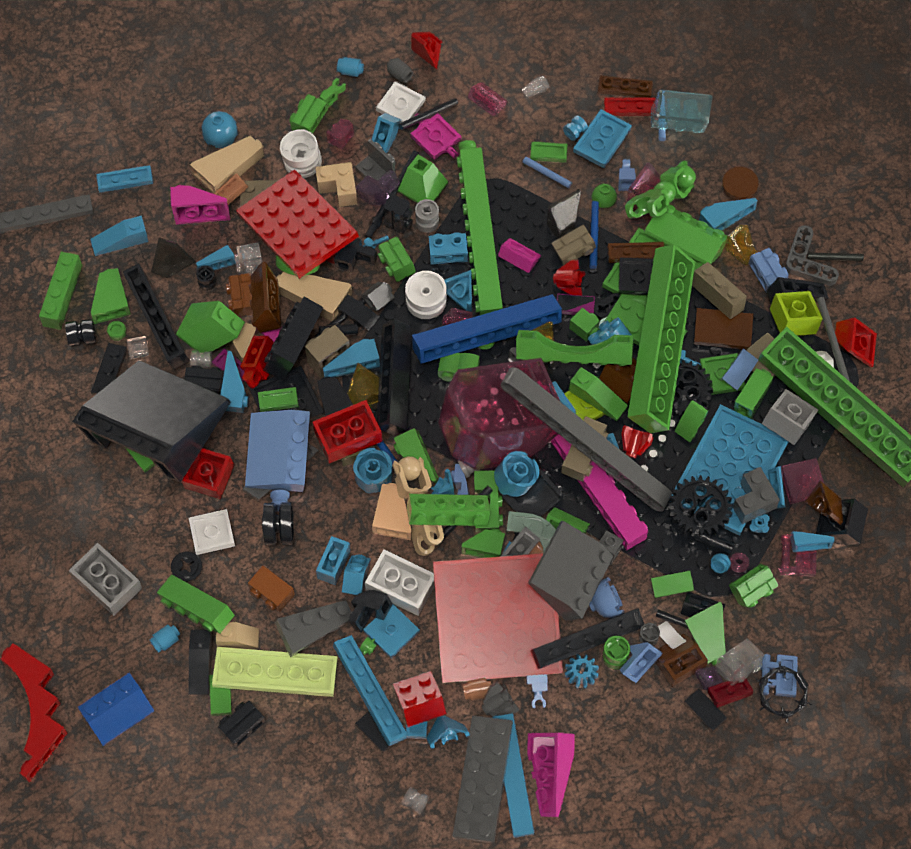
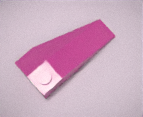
M528 733L527 754L529 761H532L534 771L531 773L532 778L536 779L538 788L536 797L541 817H559L574 757L575 734Z

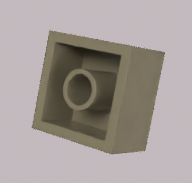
M336 325L326 328L320 336L307 342L305 346L307 363L320 378H323V368L350 347L349 340Z

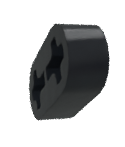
M614 293L594 306V314L599 320L609 315L614 307V300L618 301L621 294ZM599 309L601 311L605 310V314H603L602 312L598 313Z

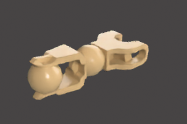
M407 456L402 458L399 463L394 460L392 466L396 473L395 481L399 497L408 500L409 494H426L431 488L432 483L427 469L424 468L423 459L421 457L416 459L415 457ZM418 478L421 489L409 488L407 481ZM412 525V541L415 551L419 555H429L444 538L441 525ZM423 540L428 546L427 550L421 547Z

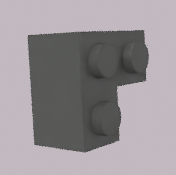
M761 467L743 474L740 484L746 494L735 499L733 509L742 524L776 509L780 500Z

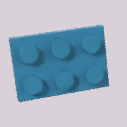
M600 109L573 148V152L605 168L630 132L632 125Z

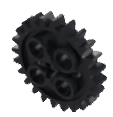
M682 360V363L679 365L674 398L679 400L673 402L672 418L678 414L679 419H681L692 400L701 406H709L707 400H712L713 382L710 380V374H706L705 368L700 370L699 364L693 367L692 361L685 365V360ZM686 378H693V380H691V381H687V380H685V379H686ZM692 394L698 395L694 398L689 397Z
M701 475L698 480L691 476L690 482L684 479L683 485L678 483L677 489H673L672 494L674 496H670L669 499L672 502L668 506L669 509H672L669 515L675 516L673 523L679 522L678 529L684 527L685 534L690 530L692 531V537L696 533H699L700 538H702L703 533L710 537L711 531L717 535L718 528L724 530V524L729 523L730 519L728 517L732 516V512L729 510L733 508V504L729 503L732 497H726L729 491H722L724 485L717 486L716 479L711 483L709 476L706 480H703ZM702 491L705 495L699 496L696 492ZM689 504L691 508L686 509L682 505ZM715 504L719 509H713L710 505ZM703 517L706 521L699 522L696 518Z

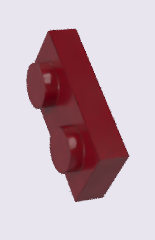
M743 675L708 687L707 692L718 708L752 696L754 690Z

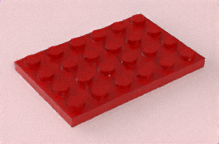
M295 169L236 210L238 216L299 279L359 237L358 232Z

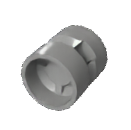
M424 199L418 202L415 207L416 226L420 231L430 233L438 228L439 207L433 200Z

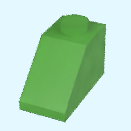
M485 529L462 543V554L479 558L500 557L505 542V533L498 529Z

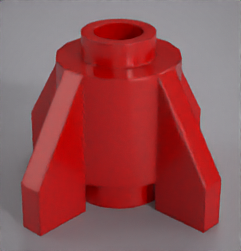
M570 260L553 275L554 284L570 295L582 296V288L577 286L582 284V277L585 276V271H577L579 269V261Z
M623 426L621 432L622 451L626 452L625 454L628 457L636 459L637 456H641L652 444L653 434Z

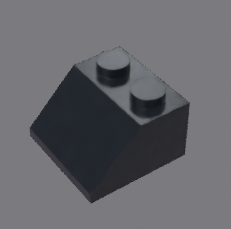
M855 498L842 500V524L840 525L820 514L816 534L832 536L835 540L834 543L841 545L861 544L868 508Z

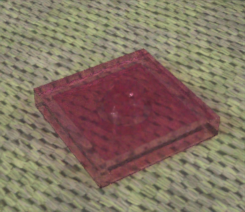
M817 458L781 466L782 478L790 504L806 501L819 481L824 483Z

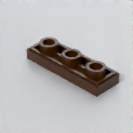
M600 75L598 94L651 98L653 81Z

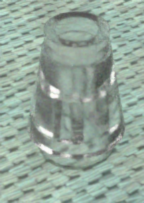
M544 75L540 77L537 76L522 88L525 97L528 98L547 92L546 89L550 88Z

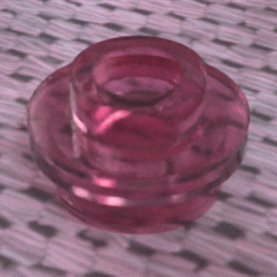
M735 553L730 558L732 570L735 572L747 570L749 559L745 554ZM736 560H742L743 564H738Z

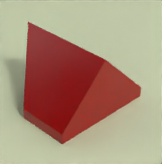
M412 32L411 50L437 69L443 41L431 32Z

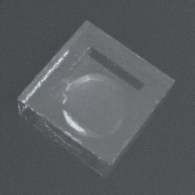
M145 336L127 339L130 359L149 356Z

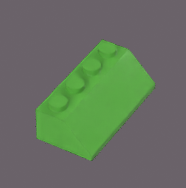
M670 204L667 205L668 210L664 214L652 217L644 231L645 234L667 245L675 244L688 256L703 264L707 262L712 264L721 255L729 237L723 231L709 227L706 222L698 221L692 218L690 214L676 210Z

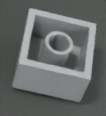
M785 389L769 410L762 424L795 445L810 425L818 409Z

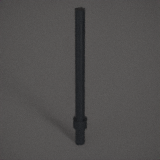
M415 150L412 152L378 213L371 219L370 226L364 235L365 238H372L376 229H379L381 226L385 202L391 194L396 195L398 193L407 168L416 156L419 155V152Z

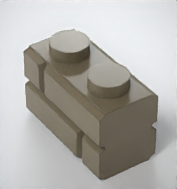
M584 225L551 243L563 265L570 260H578L583 255H590L596 248L593 238Z

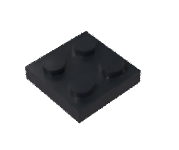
M620 257L618 294L648 295L653 259Z

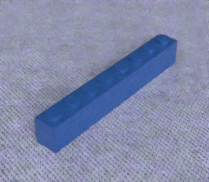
M552 294L412 335L413 350L420 363H425L516 336L518 330L533 331L561 323L562 308Z

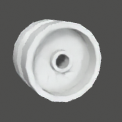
M420 271L408 279L405 289L406 305L414 316L420 319H431L444 311L447 301V289L444 279L432 271Z

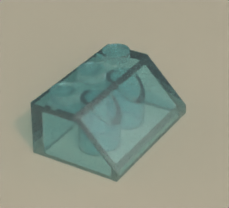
M659 90L651 108V128L704 133L709 123L713 96Z

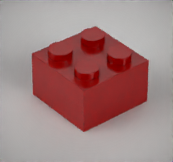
M202 448L181 483L185 489L221 500L234 468V463L230 456Z
M431 671L393 684L398 705L408 727L447 714L443 697Z

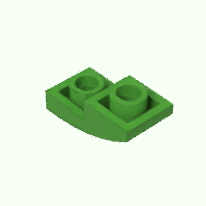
M692 400L681 417L675 432L691 442L695 438L698 428L704 422L708 411Z

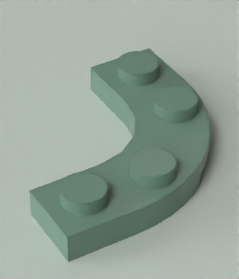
M509 511L507 532L520 533L524 527L528 528L540 538L544 553L556 529L550 522L540 516Z

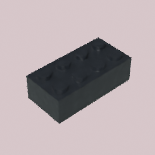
M305 296L301 302L296 301L286 318V322L280 329L278 337L272 344L270 352H268L263 361L266 363L264 371L284 381L296 362L324 307Z

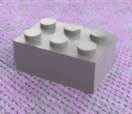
M98 543L69 570L72 578L113 616L142 589L140 581Z

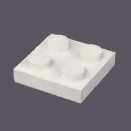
M394 82L377 105L376 111L402 119L401 122L414 117L426 100L423 95Z
M227 509L189 518L196 555L235 546Z

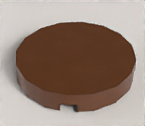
M742 166L729 169L724 174L722 180L725 194L734 200L752 198L756 194L759 185L755 172Z

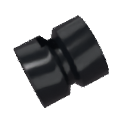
M93 319L81 320V323L77 321L65 323L69 346L80 345L82 341L85 344L96 343Z

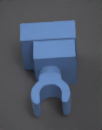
M623 159L622 168H619L618 191H635L636 174L635 168H630V159Z
M547 674L526 676V684H531L532 692H534L533 708H535L537 700L542 701L543 708L546 706V701L542 697V691H548Z

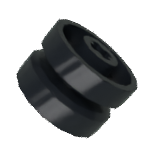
M281 502L279 515H277L275 503H264L262 531L265 546L276 545L278 533H280L282 545H293L294 517L292 502Z

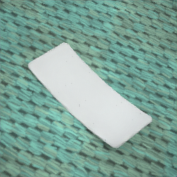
M668 621L658 626L660 637L672 649L686 642Z

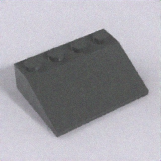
M560 521L528 584L565 621L582 619L613 555L598 541L568 523Z

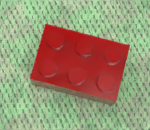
M367 400L312 422L314 433L328 463L383 442L382 432Z

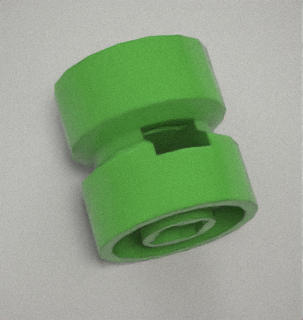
M610 637L605 642L602 657L605 665L611 669L622 668L628 661L630 644L624 637Z

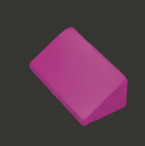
M511 238L501 245L498 254L502 259L527 273L533 269L541 257L540 254Z

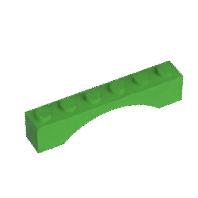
M518 330L516 359H522L523 361L541 360L542 362L560 361L562 363L579 362L581 364L598 363L600 365L617 364L619 366L632 365L634 335H613L597 344L569 346L554 342L539 331Z

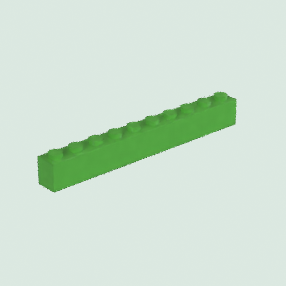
M481 147L460 149V157H457V167L461 168L459 183H463V188H461V199H465L463 215H467L468 219L465 220V230L469 231L470 235L467 236V246L471 247L472 251L469 252V262L473 263L474 268H471L472 280L475 279L476 285H473V295L478 298V301H475V311L483 315L503 309Z

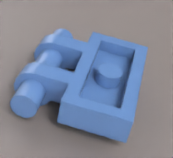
M768 654L762 656V662H760L762 677L769 673L770 670L778 668L779 661H781V666H786L797 672V656L777 655L776 662H770L771 656ZM786 672V678H784V673H776L775 679H768L772 684L767 683L763 690L764 695H769V688H775V696L795 698L797 681L792 673Z

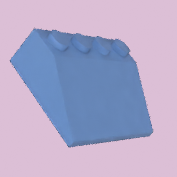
M282 410L251 413L245 479L246 488L303 492L310 411Z

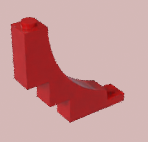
M12 643L10 647L3 651L1 661L22 682L29 700L31 720L24 752L31 759L23 763L20 775L30 783L67 735V731L63 726L51 719V716L61 705L57 697L44 689L54 676L53 671Z

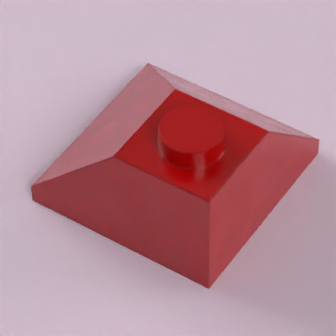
M855 317L836 322L835 335L838 343L867 366L873 367L877 333Z

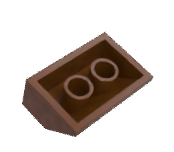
M262 262L251 275V284H249V290L252 294L250 306L253 310L251 323L260 333L281 328L279 282L267 263Z

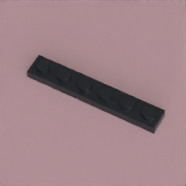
M636 608L531 651L537 668L541 669L601 645L612 636H624L639 630L644 625V621L639 608Z

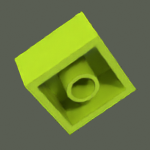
M810 291L776 293L770 306V311L780 333L788 327L796 335L817 334L823 318Z

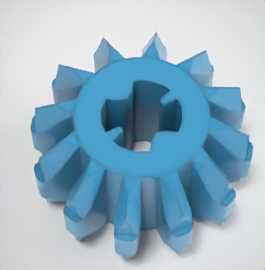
M580 654L576 655V660L570 658V664L565 665L567 670L565 677L570 678L569 684L576 682V688H579L580 684H582L585 689L587 688V682L593 685L594 679H597L599 675L596 672L599 670V666L594 665L595 659L593 658L588 661L587 654L584 656V659H581ZM581 669L585 670L583 674L579 673Z

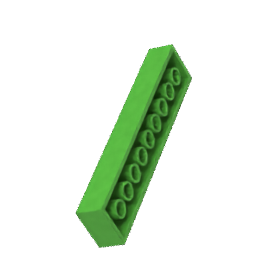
M675 244L655 249L628 409V418L649 433L667 431L670 427L696 263Z
M786 327L760 354L758 360L804 401L818 409V413L904 488L911 480V435Z

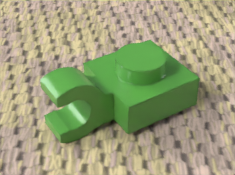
M338 78L334 79L332 85L320 95V99L326 102L327 109L338 99V95L346 90L345 83L342 86H337L339 84Z

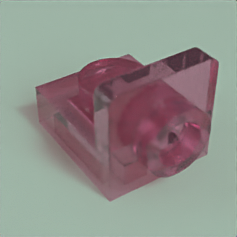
M451 308L443 316L442 323L445 326L473 318L472 312Z

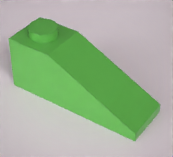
M582 367L570 381L569 391L616 421H618L628 407L600 379Z
M413 428L394 437L396 442L394 448L397 454H401L404 458L411 456L419 459L421 457L430 480L437 483L439 477L419 431Z

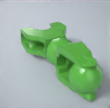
M681 161L676 167H671L662 173L660 182L656 184L654 189H650L630 199L625 205L628 218H639L647 213H650L651 217L661 216L668 210L667 205L674 199L685 198L691 192V189L694 188L696 180L695 172L688 166L687 161ZM634 205H637L638 209L633 212Z

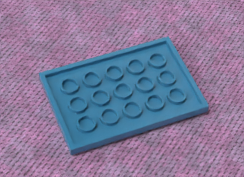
M720 404L678 483L683 485L684 479L690 482L691 476L695 480H698L700 475L703 480H706L709 476L711 483L716 479L717 486L724 485L722 491H729L726 497H732L729 504L734 505L735 499L746 494L740 484L743 474L761 467L769 480V469L776 467L789 441H786L763 424ZM702 491L696 492L699 496L705 495ZM689 504L682 505L686 509L691 508ZM715 504L710 505L713 509H719ZM732 508V510H729L732 512V516L728 517L730 519L729 523L724 524V528L740 536L746 523H741Z

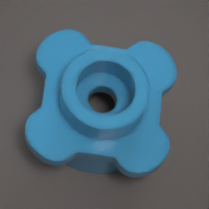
M764 514L753 519L749 527L750 530L757 533H767L769 531L768 521L770 517Z

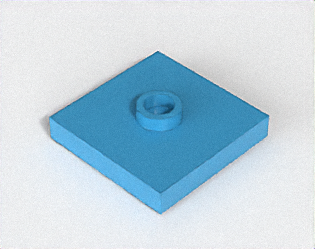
M393 604L384 620L375 618L363 629V632L372 640L375 639V643L392 658L420 630Z

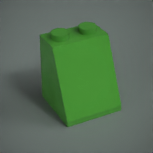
M220 301L192 303L176 336L201 356H204L236 339L245 322Z

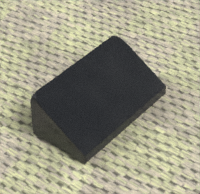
M688 592L681 614L692 617L719 602Z

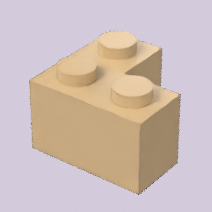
M352 162L315 167L319 194L337 191L339 207L357 205Z

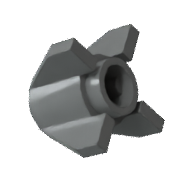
M496 681L490 685L482 700L483 705H481L487 716L495 717L514 714L519 711V707L512 700L505 683L500 685Z

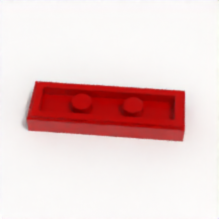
M604 97V111L613 116H658V98Z

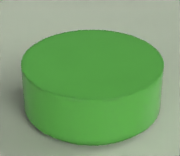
M113 321L107 327L108 336L112 340L118 341L126 336V327L120 321Z

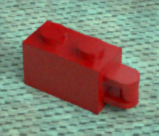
M253 336L240 365L244 371L242 379L250 388L256 387L260 380H267L269 373L263 370L266 365L263 361L274 343L269 336Z

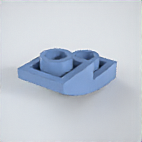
M742 349L721 379L735 390H738L758 362V359L745 349Z
M455 464V471L451 472V477L456 489H458L457 495H470L465 475L460 465Z

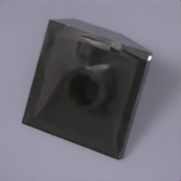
M580 189L548 206L547 226L557 239L575 230L580 207Z

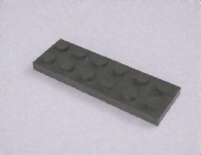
M472 716L453 838L495 843L513 727L512 720Z

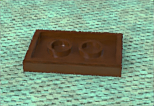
M697 308L694 344L747 350L751 346L753 314L739 313L732 319H729L720 310Z

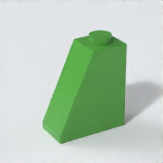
M118 268L107 269L99 273L91 309L94 324L131 315Z
M755 369L735 401V412L750 419L753 418L773 382V376H771L769 371Z
M721 602L685 620V624L694 641L708 659L707 665L712 663L713 666L724 661L722 657L726 655L723 607Z

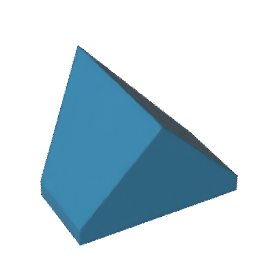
M471 270L444 280L447 289L446 294L468 313L472 311Z
M448 468L445 470L444 479L439 477L436 485L431 487L433 490L431 494L454 495L453 481Z
M442 715L436 719L426 739L430 748L433 749L435 748L434 743L441 739L444 745L448 740H458L457 733L459 732L464 733L466 737L470 736L464 724Z

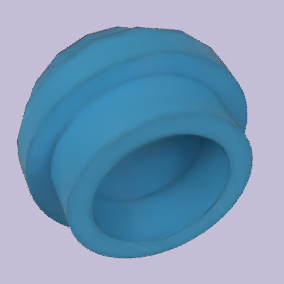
M715 554L711 559V568L717 573H724L731 566L730 559L726 554Z

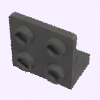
M369 139L367 141L368 156L355 166V170L378 192H381L396 180L395 159L391 154L383 151L378 142Z

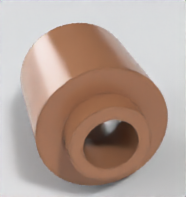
M485 677L462 684L465 700L484 699L491 681H487Z

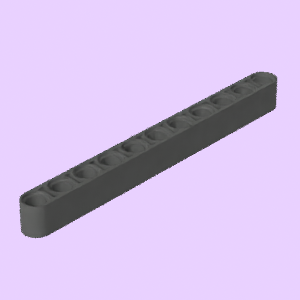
M511 367L500 384L505 392L652 509L659 512L664 511L672 495V492L520 369Z

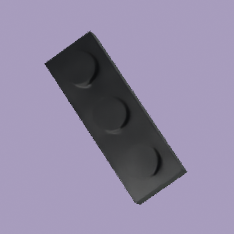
M108 343L91 390L92 396H95L119 376L127 353V347Z

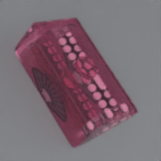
M483 82L472 86L468 94L470 100L492 116L497 115L508 104L506 99Z

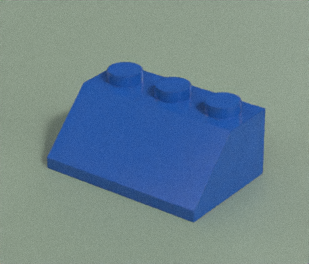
M130 672L78 707L103 746L154 712L153 707Z

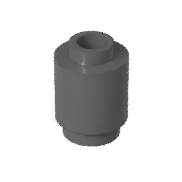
M395 58L388 62L387 72L398 81L407 83L412 78L413 71L411 67L402 60Z

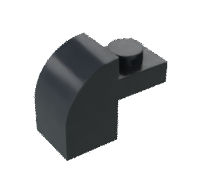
M356 238L336 252L334 257L335 268L353 272L357 260L375 265L377 250L370 246H362V239Z
M376 590L361 592L351 601L355 610L351 612L348 621L354 631L362 633L370 617L384 620L393 604L387 593Z

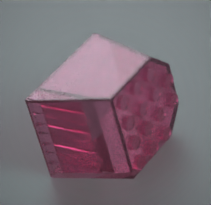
M541 358L458 369L446 390L438 422L451 455L475 470L497 467L509 453L514 451L525 452L531 458L559 435L500 386L508 370L511 367H515L559 400Z

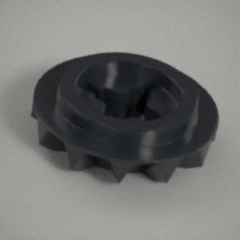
M189 551L177 554L171 562L172 574L185 582L195 580L201 574L203 567L200 557ZM183 561H184V563H186L187 565H190V564H191V566H190V569H191L190 571H191V572H190V573H189V571H187L186 569H185V570H182V569L184 568V567H183Z

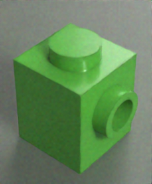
M582 307L570 320L569 329L587 342L588 337L599 330L600 320L595 314L589 313Z

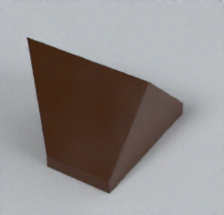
M819 481L805 503L816 512L841 525L843 522L842 500L823 482Z

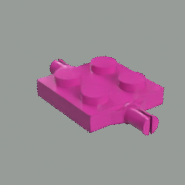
M438 113L432 118L418 122V128L411 132V138L433 160L446 152L453 159L459 155L453 146L461 141V135Z

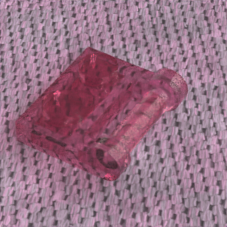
M782 535V566L779 569V574L783 576L815 577L817 550L796 552L795 567L790 566L791 535Z

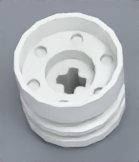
M294 130L283 137L280 142V152L287 172L290 173L295 169L303 178L313 176L316 173L315 167H319L322 164V157L316 137L306 130Z

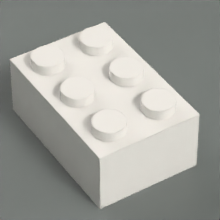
M383 549L365 582L366 591L376 590L387 593L394 605L419 616L435 587L434 573Z

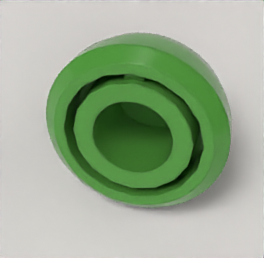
M600 184L592 192V201H598L601 208L611 207L617 200V193L609 184Z

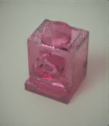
M341 118L338 123L332 126L331 131L327 130V142L342 150L354 135L353 124L349 120Z

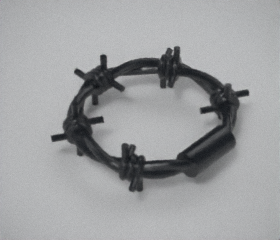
M779 661L778 668L767 673L760 680L756 679L760 683V700L762 708L759 709L760 711L765 708L767 711L782 717V719L785 718L786 723H788V717L802 710L807 704L812 705L807 701L809 685L801 672L781 666V661ZM786 672L792 673L801 689L804 690L803 698H801L800 702L795 700L799 705L793 711H784L783 706L782 712L775 711L768 702L771 697L765 699L764 687L767 683L772 684L768 680L772 674L784 673V678H786Z

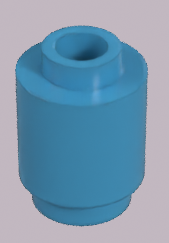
M348 57L338 59L337 72L341 73V75L359 77L360 74H363L364 63H361V59Z
M167 624L154 633L149 641L159 653L178 642L180 633L174 625L170 627Z

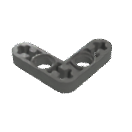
M805 225L799 227L785 265L787 272L814 282L824 283L827 286L836 284L839 273L835 268L805 259L812 241L813 230ZM803 232L807 233L805 241H801ZM802 247L804 252L797 253L794 248ZM793 263H796L795 268L792 267ZM813 267L817 270V273L810 274L807 269ZM829 274H832L831 279H828Z

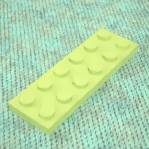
M217 647L212 687L333 697L338 658L337 656L296 653V655L290 658L288 652Z

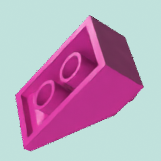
M177 185L176 187H170L171 207L176 225L231 220L227 198L192 186Z

